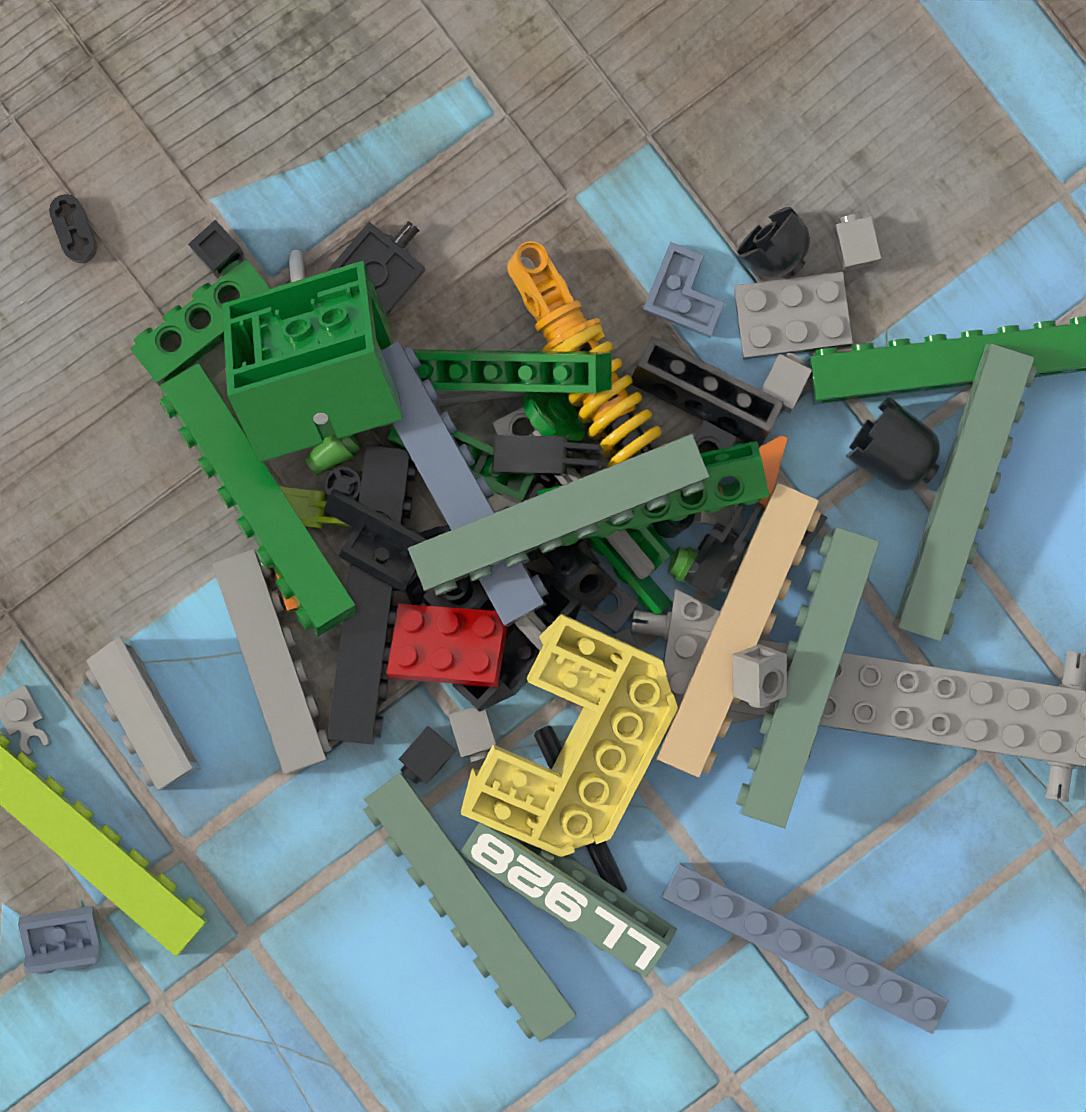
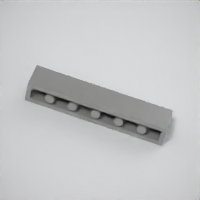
M255 549L212 563L283 774H289L329 760L326 752L331 751L332 747L329 739H327L328 735L325 729L318 730L314 718L320 715L313 694L306 695L302 683L308 680L301 659L294 660L290 648L296 645L289 624L282 625L278 613L284 611L278 590H270L267 577L272 576L271 569H266L263 566Z

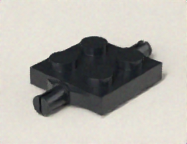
M369 221L327 271L364 261L387 316L426 270L423 265L410 255L406 247L420 230L415 225L413 226L410 221H407L400 232L393 237L383 233Z

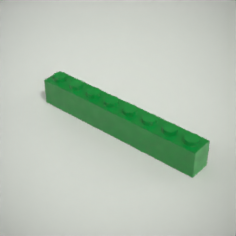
M1086 316L1070 319V325L1056 326L1055 321H1043L1034 323V329L1020 331L1019 325H1010L997 328L996 334L983 335V330L979 329L962 332L961 338L947 340L946 334H936L924 337L925 342L911 344L910 339L905 338L889 341V347L874 349V343L853 345L850 352L838 353L836 347L819 349L815 351L816 356H811L807 361L808 368L812 369L809 378L813 405L972 385L985 344H995L1035 357L1032 366L1036 367L1035 377L1086 371Z
M197 363L161 384L163 398L159 402L169 419L177 418L182 428L178 429V432L189 449L195 446L201 458L197 461L208 479L213 476L220 485V488L217 489L220 499L227 509L232 506L240 516L236 520L240 530L247 539L253 537L260 547L256 550V554L266 569L272 567L278 575L279 579L275 583L286 600L292 597L299 609L295 611V614L306 631L312 628L316 636L319 637L355 615V603L262 461L258 462L248 438L200 364Z

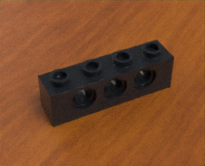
M651 336L631 376L633 379L631 385L719 427L746 443L757 441L759 448L770 433L784 404L783 401L654 336Z

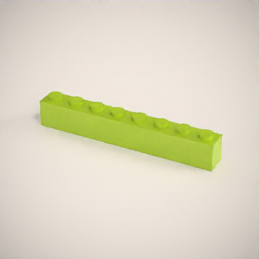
M0 732V805L175 957L181 955L209 922L204 916L207 910L194 898L189 897L185 900L175 891L179 886L163 872L157 876L147 867L150 861L135 848L129 852L119 843L122 836L107 824L100 827L91 819L94 812L80 800H77L75 803L70 801L63 795L67 789L52 776H49L47 779L41 776L35 770L39 765L24 752L17 755L8 747L11 741Z

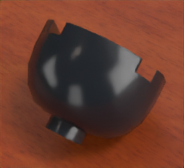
M784 207L769 216L772 223L766 225L763 229L760 225L756 226L743 240L737 250L739 254L737 257L755 275L765 279L780 278L785 274L789 277L794 276L806 263L803 259L808 253L810 245L808 228L791 207Z

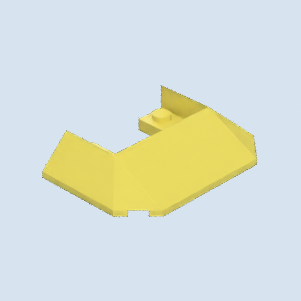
M561 614L539 636L543 647L526 678L529 683L583 707L552 769H548L503 748L492 745L480 771L474 768L471 770L461 809V815L559 857L574 853V849L595 842L599 844L611 839L678 710L666 676L667 673L663 661L660 658Z

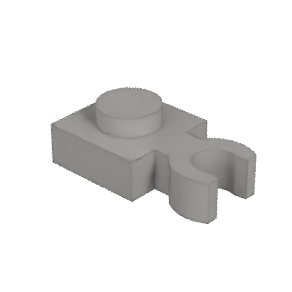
M27 685L0 698V719L9 735L12 736L20 732L22 735L20 747L25 754H33L29 744L33 736H38L44 746L51 744L49 735L44 730L38 729L35 724L44 719V716Z

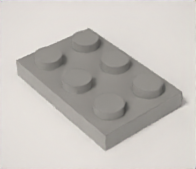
M843 272L734 285L743 359L852 346L853 340Z

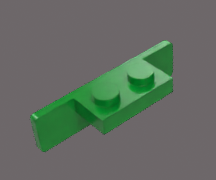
M651 525L638 530L632 528L625 529L654 564V571L675 553ZM589 537L592 548L610 561L614 566V572L622 582L629 583L638 594V600L645 609L653 611L655 615H660L672 605V601L650 577L651 574L644 579L638 578L605 537Z

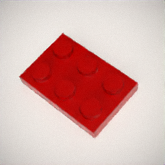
M398 604L386 674L392 679L498 687L507 626L503 624L497 611Z

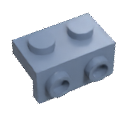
M93 906L19 917L18 927L26 956L24 962L26 974H49L56 969L69 967L82 969L99 962L102 943Z

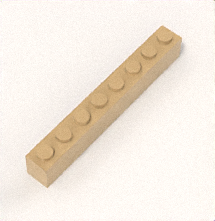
M780 483L774 486L656 760L697 778L700 777L702 771L707 774L709 773L717 755L716 752L711 751L716 737L721 739L725 737L732 718L726 716L732 702L739 704L741 700L733 697L732 654L756 646L762 633L767 636L769 635L777 616L771 613L776 599L784 600L792 582L786 578L791 564L798 567L807 546L801 544L806 530L813 533L820 518L821 512L815 510L819 500Z

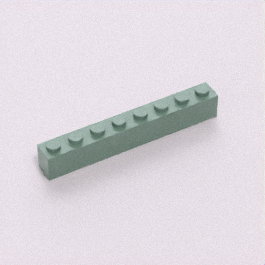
M985 344L893 623L896 627L941 641L943 634H949L954 621V613L950 612L954 599L959 600L966 585V578H962L966 563L972 564L977 552L978 544L974 542L978 528L983 529L988 519L989 508L985 506L989 494H995L1000 483L1001 473L997 472L1001 458H1007L1012 446L1013 438L1009 437L1013 422H1019L1024 410L1025 403L1020 401L1024 388H1030L1035 377L1036 367L1032 366L1035 357L995 344Z
M691 434L411 546L408 550L424 591L430 592L434 590L437 596L456 589L457 584L455 581L470 576L471 581H476L493 573L491 567L505 562L507 567H511L528 560L526 553L540 548L542 553L563 546L561 539L576 534L577 539L592 535L599 531L598 524L610 519L613 525L627 521L634 517L633 510L647 505L649 511L670 503L668 496L680 491L683 492L684 497L705 489L703 482L710 480L694 437Z
M839 527L833 529L831 535L824 534L818 555L824 556L820 570H812L806 590L812 592L808 606L801 604L795 621V626L801 627L796 642L789 640L785 651L787 663H789L787 667V697L776 700L773 713L766 711L759 733L765 734L761 749L754 747L747 768L753 770L749 785L742 783L736 800V805L741 806L739 814L785 829L879 541Z
M399 773L364 799L368 804L363 809L365 814L375 827L382 824L390 836L385 841L397 857L404 854L412 866L407 869L408 873L419 888L424 884L433 894L429 902L441 918L445 915L449 916L455 925L451 932L463 948L470 945L478 956L472 960L485 979L491 975L496 981L499 988L495 990V993L504 1006L508 1009L513 1005L521 1018L516 1022L528 1039L535 1036L539 1042H542L576 1016V1012L468 863L459 854L460 852L405 776Z

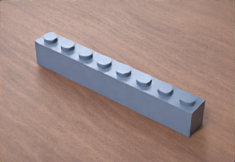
M397 341L381 350L400 395L403 419L392 422L451 530L496 513L489 501V498L494 496L491 488L483 476L478 479L476 478L470 467L476 462L465 443L461 446L457 444L452 433L458 431L447 411L441 414L434 401L440 397L429 378L422 381L416 370L422 365L412 347L410 346L405 349ZM529 557L528 560L511 567H507L505 562L491 567L493 572L491 575L479 579L505 626H510L547 605L543 596L549 594L538 574L531 577L525 566L530 561Z
M679 863L662 894L664 899L931 1034L934 1033L949 1002L948 999Z

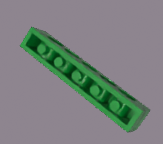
M413 349L422 365L416 369L422 381L429 378L436 390L598 393L612 390L611 352Z
M754 441L700 454L710 477V480L703 482L705 489L684 497L682 491L668 496L670 503L651 511L648 510L647 505L632 511L634 514L633 518L613 525L611 519L597 525L598 532L584 538L592 536L604 538L612 535L615 531L623 529H643L654 522L663 520L679 521L690 514L703 511L715 513L724 509L725 506L739 503L750 505L759 502L762 498L770 497L758 442ZM727 476L736 478L730 484L719 483L722 478ZM561 486L537 491L538 496ZM573 534L561 540L563 546H568L576 543L579 539H577L576 534Z

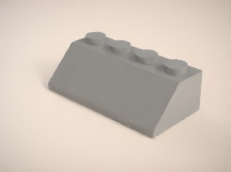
M118 637L86 660L90 667L86 671L87 677L95 690L100 688L103 690L108 699L107 702L103 703L111 720L114 723L119 720L126 733L121 736L131 755L137 753L144 766L140 767L139 770L149 787L155 785L157 790H164L201 769L130 640Z

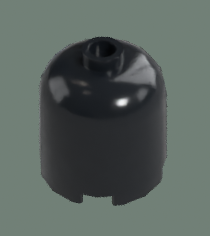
M887 398L878 406L882 414L876 421L872 423L867 419L849 446L852 451L846 455V458L896 490H909L917 486L921 481L927 484L933 479L940 468L935 463L940 454L938 437L930 428L892 398Z

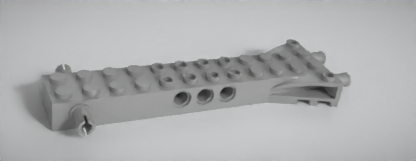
M675 589L671 612L668 611L667 615H655L651 612L634 609L633 620L645 621L648 624L633 622L631 633L636 632L664 637L663 641H666L663 664L671 691L679 707L720 611ZM761 634L757 645L760 644L785 653L788 645L775 642ZM1066 651L1062 684L1052 686L843 653L819 726L1046 761L1047 765H1050L1045 798L1069 802L1068 796L1072 769H1076L1077 766L1086 768V687H1084L1086 654ZM740 700L739 704L732 702L726 716L732 718L731 723L764 718L766 711L773 713L776 701H773L770 706L764 708L752 707L749 705V702ZM670 723V725H669V727H668V729H667V731H666L665 734L668 733V730H669V728H670V726H671V723Z

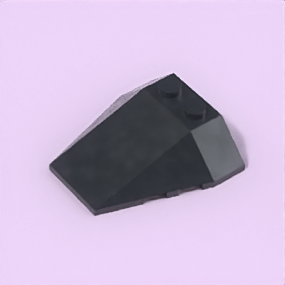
M527 568L531 577L536 574L539 575L549 593L543 596L547 605L535 611L536 615L548 627L561 614L576 620L583 603L569 593L556 578ZM419 576L405 590L412 605L496 611L479 580L471 581L468 577L455 581L457 584L456 589L437 596L434 590L430 592L424 591ZM514 623L507 626L498 687L452 684V686L481 712L518 693L528 682L526 678L540 650Z

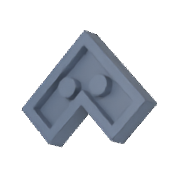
M670 242L644 305L643 312L711 338L725 302L691 289L704 255Z

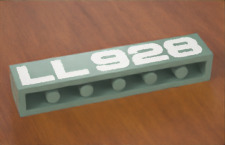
M480 822L459 853L471 865L483 869L498 879L504 887L515 890L527 898L533 906L545 910L560 920L566 928L577 931L589 939L595 947L602 951H607L622 961L628 969L638 972L645 977L649 975L666 951L677 930L676 927L567 855L559 857Z

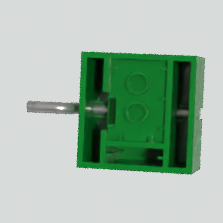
M292 250L289 253L291 283L222 303L227 396L258 462L279 458L285 454L308 447H316L323 443L325 437L335 434L337 438L349 437L358 432L378 426H386L403 419L400 395L381 350L393 344L391 327L364 261L305 278L303 253L300 250Z

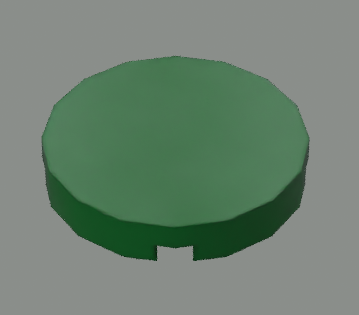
M525 392L523 394L522 405L525 414L542 436L567 437L568 442L578 443L585 437L586 431L582 430L585 423L578 419L579 409L577 406L569 403L566 394L562 392H557L556 394L554 392Z

